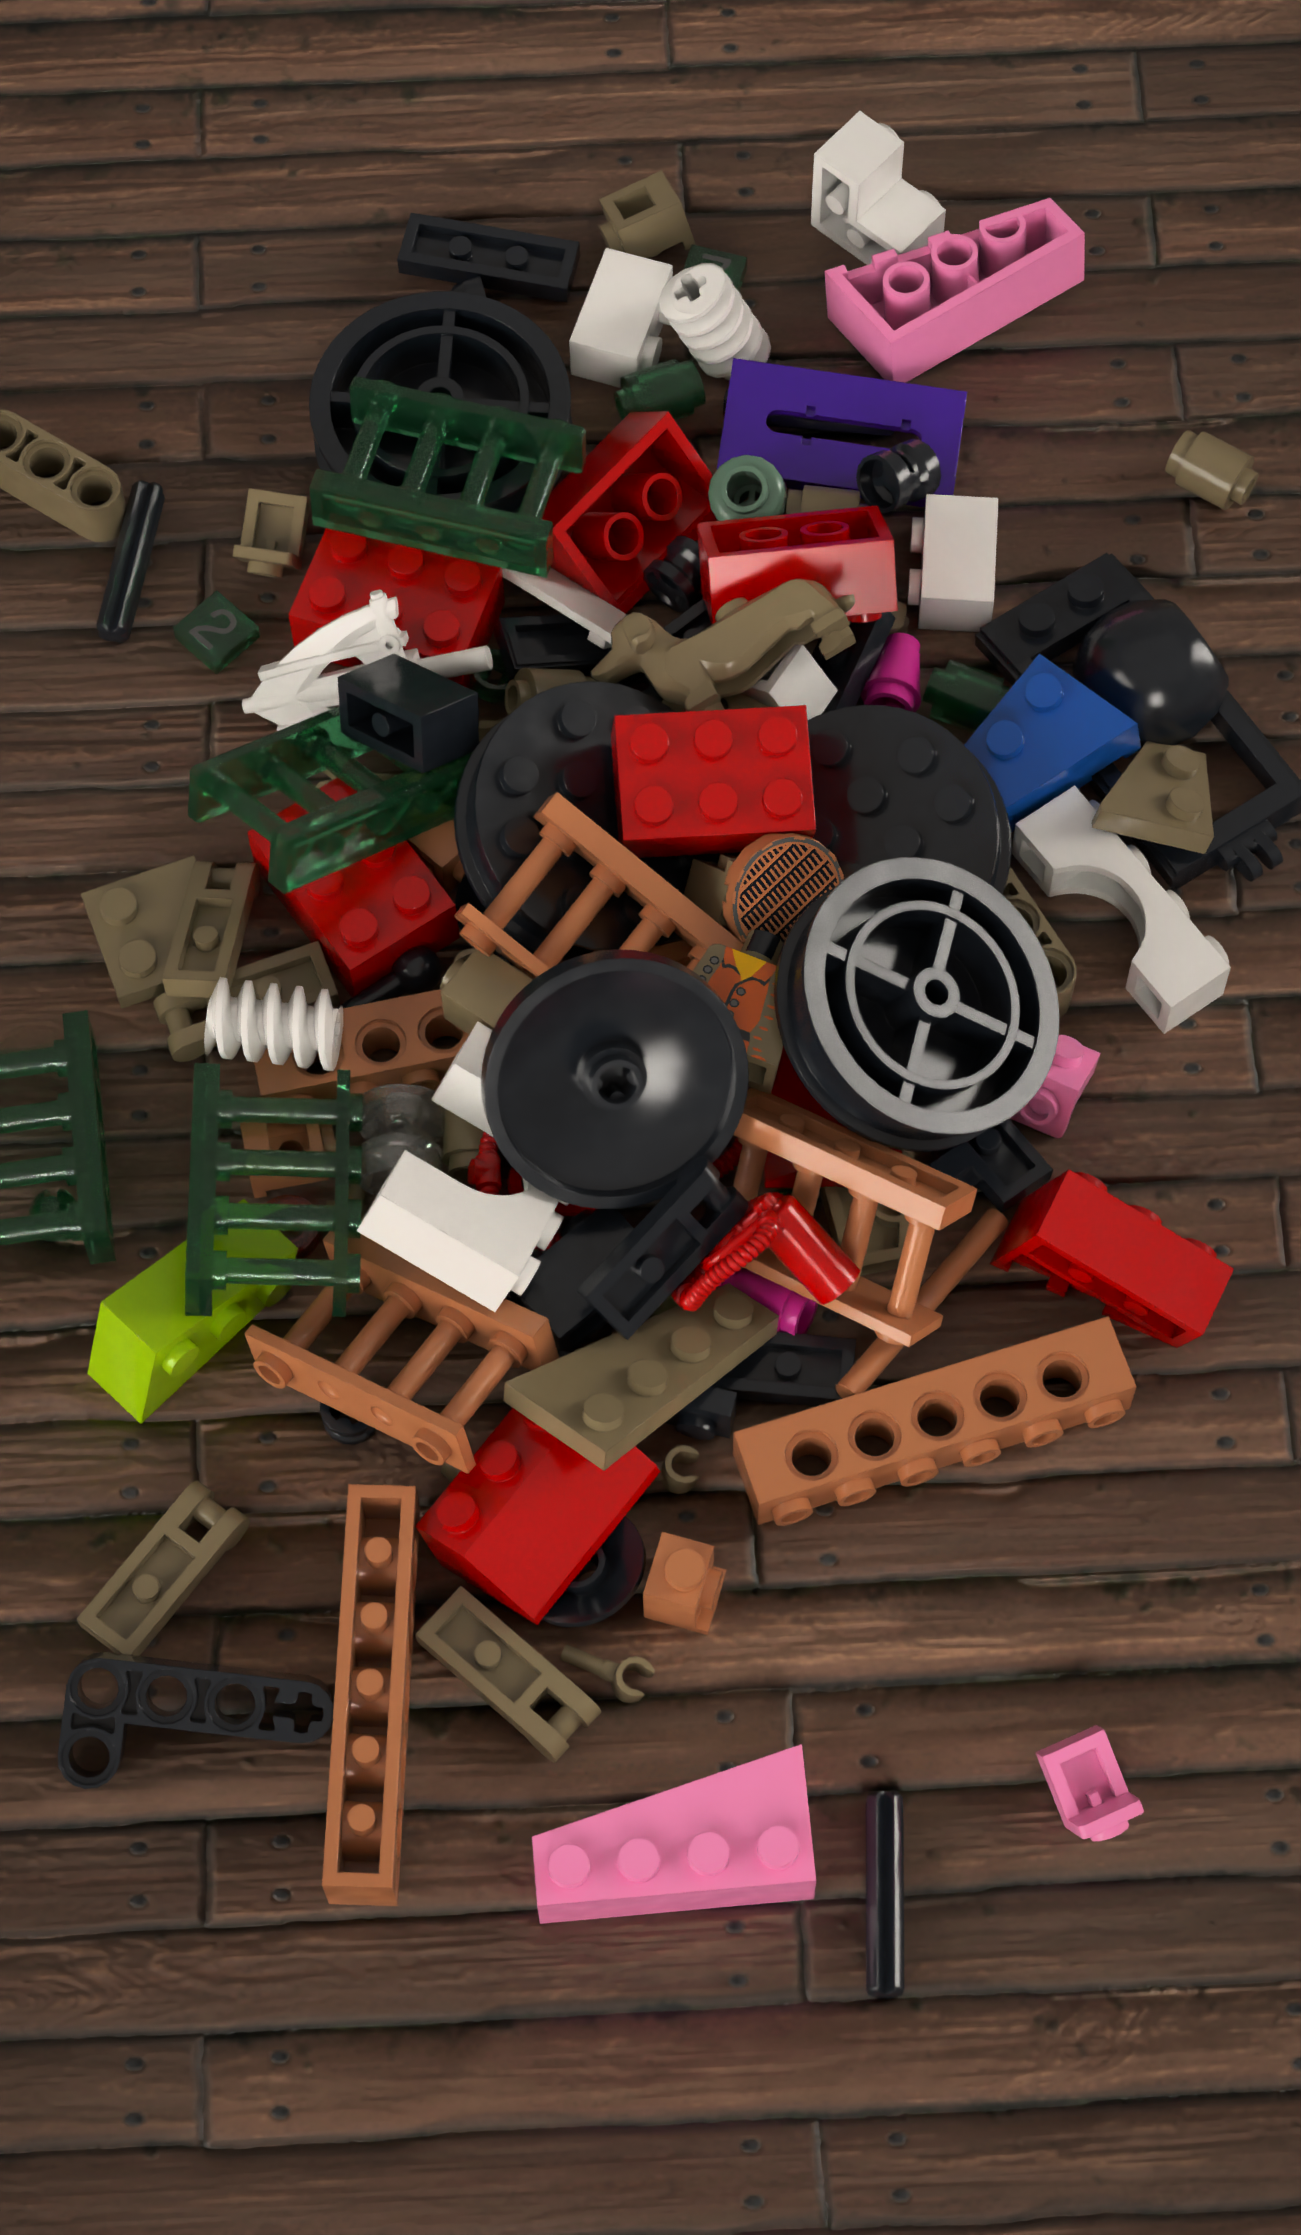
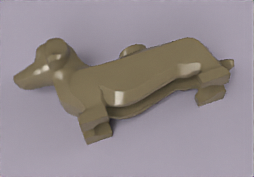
M805 579L789 580L749 602L746 598H736L727 602L716 613L715 619L717 622L697 635L685 639L672 636L652 618L642 613L633 612L626 615L614 626L610 635L612 650L591 671V676L597 682L615 684L642 672L646 675L658 695L666 702L684 705L686 711L724 710L720 702L721 697L741 694L755 685L794 646L799 644L805 645L814 639L821 638L822 641L819 649L824 658L828 660L855 644L856 640L845 614L855 604L854 594L835 599L825 586L816 581Z

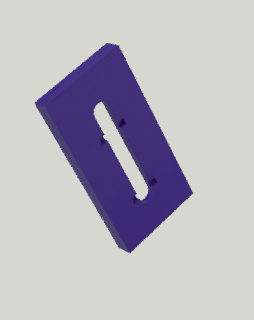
M733 358L717 469L731 458L752 455L762 457L773 464L782 476L787 488L803 490L804 485L858 490L856 474L862 459L881 450L890 451V448L813 437L805 439L802 438L803 436L778 433L770 430L766 424L767 419L774 414L915 434L919 440L930 446L940 464V485L934 494L953 495L967 391ZM926 497L915 502L908 501L906 505L925 507Z

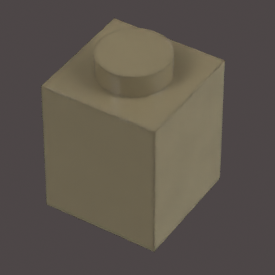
M475 949L466 961L462 958L456 960L447 970L441 981L440 992L444 1018L467 1034L471 1033L477 1021L493 1030L508 1004L533 979L494 953L487 957Z

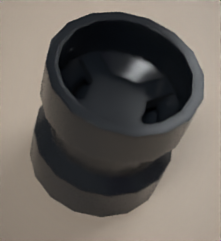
M910 439L893 446L890 451L881 450L863 458L857 469V487L862 499L868 506L878 505L881 513H888L906 505L908 501L915 502L925 498L926 494H934L940 485V464L936 454L928 444L918 439Z

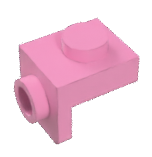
M1059 1035L1056 1053L1044 1083L1028 1104L1010 1119L1054 1138H1061L1067 1129L1075 1104L1095 1071L1101 1053L1083 1046L1078 1040L1070 1036Z
M1098 1725L1035 1752L1065 1828L1080 1838H1090L1092 1841H1103L1113 1838L1129 1828L1128 1820L1144 1813L1140 1799L1128 1791L1105 1730Z

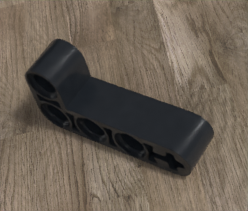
M110 1652L93 1653L83 1658L71 1672L66 1685L58 1748V1767L64 1778L74 1786L90 1789L104 1785L114 1776L121 1764L125 1750L128 1724L291 1743H311L323 1737L329 1730L333 1720L334 1697L329 1687L323 1681L309 1675ZM92 1668H103L110 1671L118 1682L117 1697L108 1703L91 1701L82 1690L81 1680L83 1674ZM161 1676H172L180 1680L187 1691L186 1703L175 1711L159 1709L153 1704L149 1694V1687L153 1680ZM229 1684L244 1685L252 1692L255 1698V1709L244 1718L233 1719L227 1717L220 1711L217 1705L218 1692ZM266 1686L279 1688L275 1699L276 1703L293 1704L296 1703L300 1692L312 1694V1704L323 1708V1714L312 1715L309 1725L301 1726L295 1724L296 1716L294 1712L275 1709L273 1714L274 1724L263 1723L261 1720L267 1705ZM83 1737L100 1739L109 1750L110 1760L108 1765L99 1771L82 1769L73 1757L74 1743Z

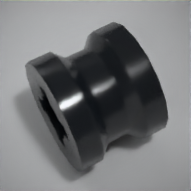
M677 536L666 547V557L663 560H654L644 570V579L652 593L662 603L677 612H685L697 602V592L701 589L698 543L686 536Z

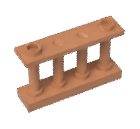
M558 792L549 796L533 816L544 826L539 832L543 839L482 914L470 903L461 906L454 915L457 920L465 925L459 934L471 946L487 957H490L496 950L531 979H535L548 969L558 965L611 896L614 895L619 898L623 892H626L643 906V909L638 914L642 919L618 950L650 952L662 935L669 938L675 932L693 947L688 953L692 960L686 966L693 971L712 944H722L737 951H741L743 947L741 941ZM575 851L594 866L589 872L592 880L532 954L504 932L503 929L562 855L569 857Z
M754 1088L748 1089L744 1110L737 1129L733 1134L738 1137V1141L742 1144L733 1187L747 1201L757 1197L769 1151L793 1162L792 1165L797 1170L791 1195L812 1216L814 1215L823 1177L848 1188V1192L853 1198L840 1247L860 1268V1273L845 1292L833 1301L823 1305L816 1300L769 1247L763 1250L761 1254H758L757 1258L752 1257V1262H747L744 1268L874 1330L878 1338L891 1344L910 1347L940 1328L943 1315L916 1303L935 1229L940 1231L972 1211L977 1188L880 1143L869 1141L843 1126L780 1097ZM878 1203L904 1214L905 1219L909 1222L892 1291L860 1276Z
M337 1222L323 1239L332 1266L333 1278L287 1334L280 1338L253 1324L244 1333L255 1360L253 1365L256 1372L262 1379L276 1388L283 1389L287 1385L412 1446L422 1458L434 1465L441 1466L445 1462L469 1474L476 1465L464 1429L470 1418L511 1367L519 1368L523 1366L529 1370H534L559 1358L548 1318L507 1299H504L496 1312H493L357 1232V1230ZM365 1292L384 1301L335 1363L307 1351L353 1294L359 1295ZM416 1316L436 1326L387 1388L359 1376L405 1318L412 1319ZM469 1341L489 1350V1353L440 1414L411 1401L457 1343Z

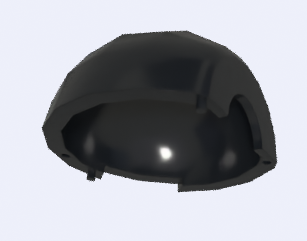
M1166 599L1133 600L1105 613L1083 636L1073 663V678L1138 723L1141 748L1147 741L1173 746L1194 737L1217 714L1229 686L1228 675L1202 635L1178 605Z

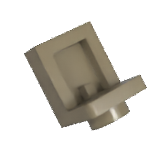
M249 488L241 544H234L232 557L242 562H248L247 573L260 576L282 578L284 568L301 570L311 499L306 496Z

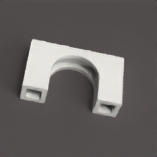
M477 1021L431 1100L493 1137L484 1112L481 1095L482 1063L485 1049L493 1030ZM404 1150L382 1185L357 1232L496 1312L510 1290L520 1296L524 1293L541 1261L532 1257L531 1254L536 1246L545 1250L561 1225L564 1216L554 1211L558 1202L565 1206H568L569 1203L547 1195L535 1188L524 1178H522L523 1192L512 1195L483 1193L460 1183Z

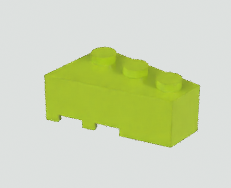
M242 1199L101 1301L87 1374L142 1424L265 1307L273 1306L286 1295L294 1281L291 1275L298 1248L245 1199Z

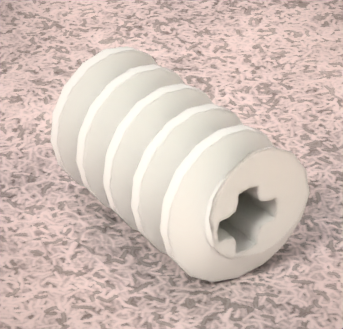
M701 263L683 269L664 286L659 298L660 311L668 319L682 342L689 348V352L698 361L699 366L706 375L715 378L724 377L726 380H730L733 358L764 363L768 361L771 350L770 338L722 267L714 263Z
M220 977L207 1008L204 1032L205 1054L208 1056L215 1043H217L221 1058L232 1060L237 1055L242 1044L247 1061L258 1062L266 1048H268L272 1064L284 1065L293 1049L298 1067L309 1068L317 1053H319L323 1070L334 1071L342 1041L343 1006L341 1005L339 1009L332 1007L328 989H321L314 1006L307 1005L303 986H296L289 1002L283 1003L277 983H270L263 1000H257L253 982L250 980H245L238 997H231L227 978Z

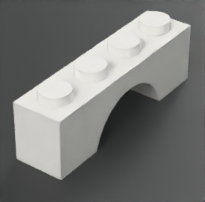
M1074 785L1015 824L1011 853L1048 897L1073 893L1095 896L1114 905L1127 917L1137 935L1139 950L1131 961L1125 988L1165 1034L1223 995L1231 969L1228 956L1215 938L1210 935L1204 937L1192 923L1189 911L1183 900L1174 891H1165L1151 875L1147 859L1134 845L1126 846L1116 833L1092 828V820L1100 804L1095 800L1088 801Z

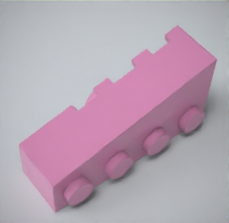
M1047 198L980 220L979 229L964 234H950L948 230L928 237L927 246L897 255L894 248L872 255V264L847 271L845 265L825 270L828 319L884 380L906 383L1084 281L1085 233L1051 198Z
M802 1744L532 1836L536 1898L540 1924L814 1899L816 1872Z

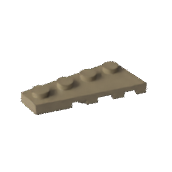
M728 1283L712 1291L702 1306L694 1312L686 1311L678 1305L647 1319L628 1340L618 1333L612 1334L506 1381L503 1401L604 1471L777 1334L779 1315Z

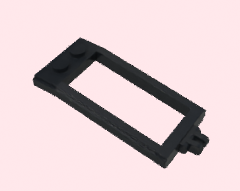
M1105 553L980 627V632L975 634V646L1013 686L1039 653L1051 661L1081 643L1083 636L1105 613L1133 600H1152L1154 598L1112 553L1110 555ZM1226 690L1219 710L1211 719V722L1266 790L1213 822L1214 838L1205 854L1131 837L1171 889H1179L1216 865L1224 871L1236 867L1248 881H1254L1263 875V868L1258 859L1268 869H1273L1283 863L1282 854L1273 843L1278 839L1275 829L1301 813V780L1228 690ZM1111 763L1092 775V781L1089 782V785L1103 801L1122 773L1114 763Z

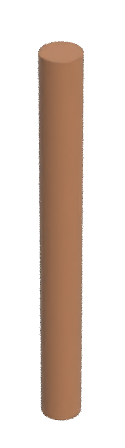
M989 1208L920 1287L916 1303L933 1311L938 1308L1008 1226L1007 1218L1000 1211ZM877 1337L835 1386L839 1396L845 1398L865 1392L905 1345L891 1344Z

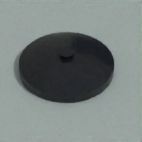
M618 949L597 951L574 957L548 969L526 985L508 1004L491 1032L485 1049L481 1071L482 1102L489 1127L502 1154L522 1178L535 1188L553 1198L581 1207L595 1209L629 1208L663 1198L677 1184V1177L680 1171L693 1159L705 1156L713 1163L720 1156L737 1129L744 1110L749 1082L748 1059L741 1032L729 1009L717 992L694 971L667 957L650 952Z

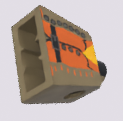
M751 930L741 951L722 944H712L693 971L704 979L721 997L741 1032L748 1059V1086L771 1094L783 1048L774 1003L775 972L783 942L770 932Z

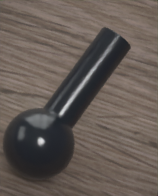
M413 947L404 952L394 962L392 972L341 1005L343 1008L398 998L405 992L413 995L431 991L440 981L442 974L441 962L436 953L428 947Z

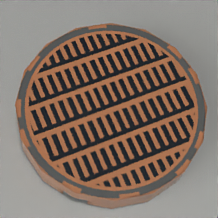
M797 833L765 834L746 846L730 866L724 883L728 886L726 902L722 901L723 917L731 934L743 944L751 930L770 932L784 943L791 927L801 913L812 902L844 880V874L835 855L819 841L807 835Z

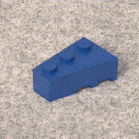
M1040 653L964 744L982 763L995 781L1008 813L1011 832L1015 830L1016 823L1074 785L1078 789L1092 781L1091 776L1120 757L1123 756L1126 759L1141 749L1137 722Z

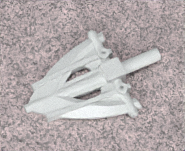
M374 590L370 593V604L344 614L319 628L297 644L280 661L261 666L257 674L262 682L252 697L242 700V707L245 714L256 713L278 724V737L305 734L324 741L370 748L341 733L339 708L335 707L339 705L338 676L395 653L443 677L452 678L492 670V654L487 645L421 659L417 648L404 651L403 646H406L409 637L407 630L401 631L396 627L394 621L399 615L397 597L387 598L386 593L382 590ZM356 656L364 663L321 674L330 662Z

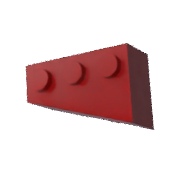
M1069 1169L1020 1201L990 1262V1265L1009 1272L1013 1262L1047 1276L1050 1279L1046 1285V1290L1065 1297L1069 1287L1094 1297L1106 1304L1102 1315L1109 1316V1318L1176 1348L1204 1334L1234 1268L1217 1259L1216 1252L1209 1245L1193 1238H1182L1162 1226L1160 1217L1151 1210L1138 1205H1127L1109 1194L1106 1185L1096 1177L1083 1172H1073Z

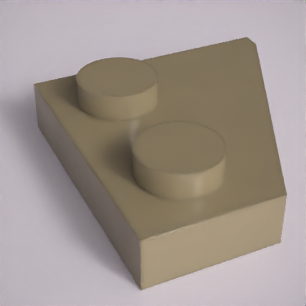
M1147 741L1101 802L1092 820V828L1205 854L1214 838L1205 753L1193 751L1180 745L1172 746Z
M194 855L81 893L121 1009L165 993L162 977L191 871L196 861Z

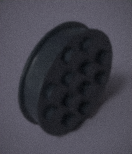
M432 291L399 297L374 307L356 318L334 338L320 359L312 379L309 412L319 469L325 483L342 506L370 527L428 544H455L461 539L499 533L526 518L559 482L569 459L572 444L571 391L565 364L558 350L540 327L528 317L499 301L484 296L455 291Z
M584 681L556 686L535 695L489 730L479 741L463 769L457 788L454 808L455 839L459 858L473 891L485 909L488 908L543 839L539 832L544 826L533 816L546 799L554 793L558 792L618 841L611 745L614 715L675 712L656 698L627 686L608 682ZM575 851L569 857L562 855L504 929L517 940L536 951L590 883L592 878L589 872L594 866ZM720 853L639 859L684 895L693 859L718 863ZM623 892L619 898L612 895L565 954L562 961L592 952L619 949L642 919L638 914L643 909V906L626 892ZM673 932L669 938L662 935L654 946L672 939L677 934Z
M884 705L844 707L808 720L816 832L813 839L819 841L835 855L844 874V880L854 872L882 860L899 857H920L950 863L981 878L1003 895L1008 880L1012 852L1008 813L995 781L982 763L959 739L927 717L902 708ZM741 852L728 853V854H729V855L738 856Z
M899 857L870 864L854 872L835 888L812 902L791 927L779 954L775 972L774 1003L778 1029L788 1058L801 1082L822 1108L839 1123L869 1141L880 1143L889 1148L912 1152L939 1151L966 1143L987 1129L995 1127L1011 1118L1024 1108L1036 1095L1051 1068L1057 1048L1060 1015L1055 980L1045 952L1029 924L1010 901L987 882L950 863L920 857Z

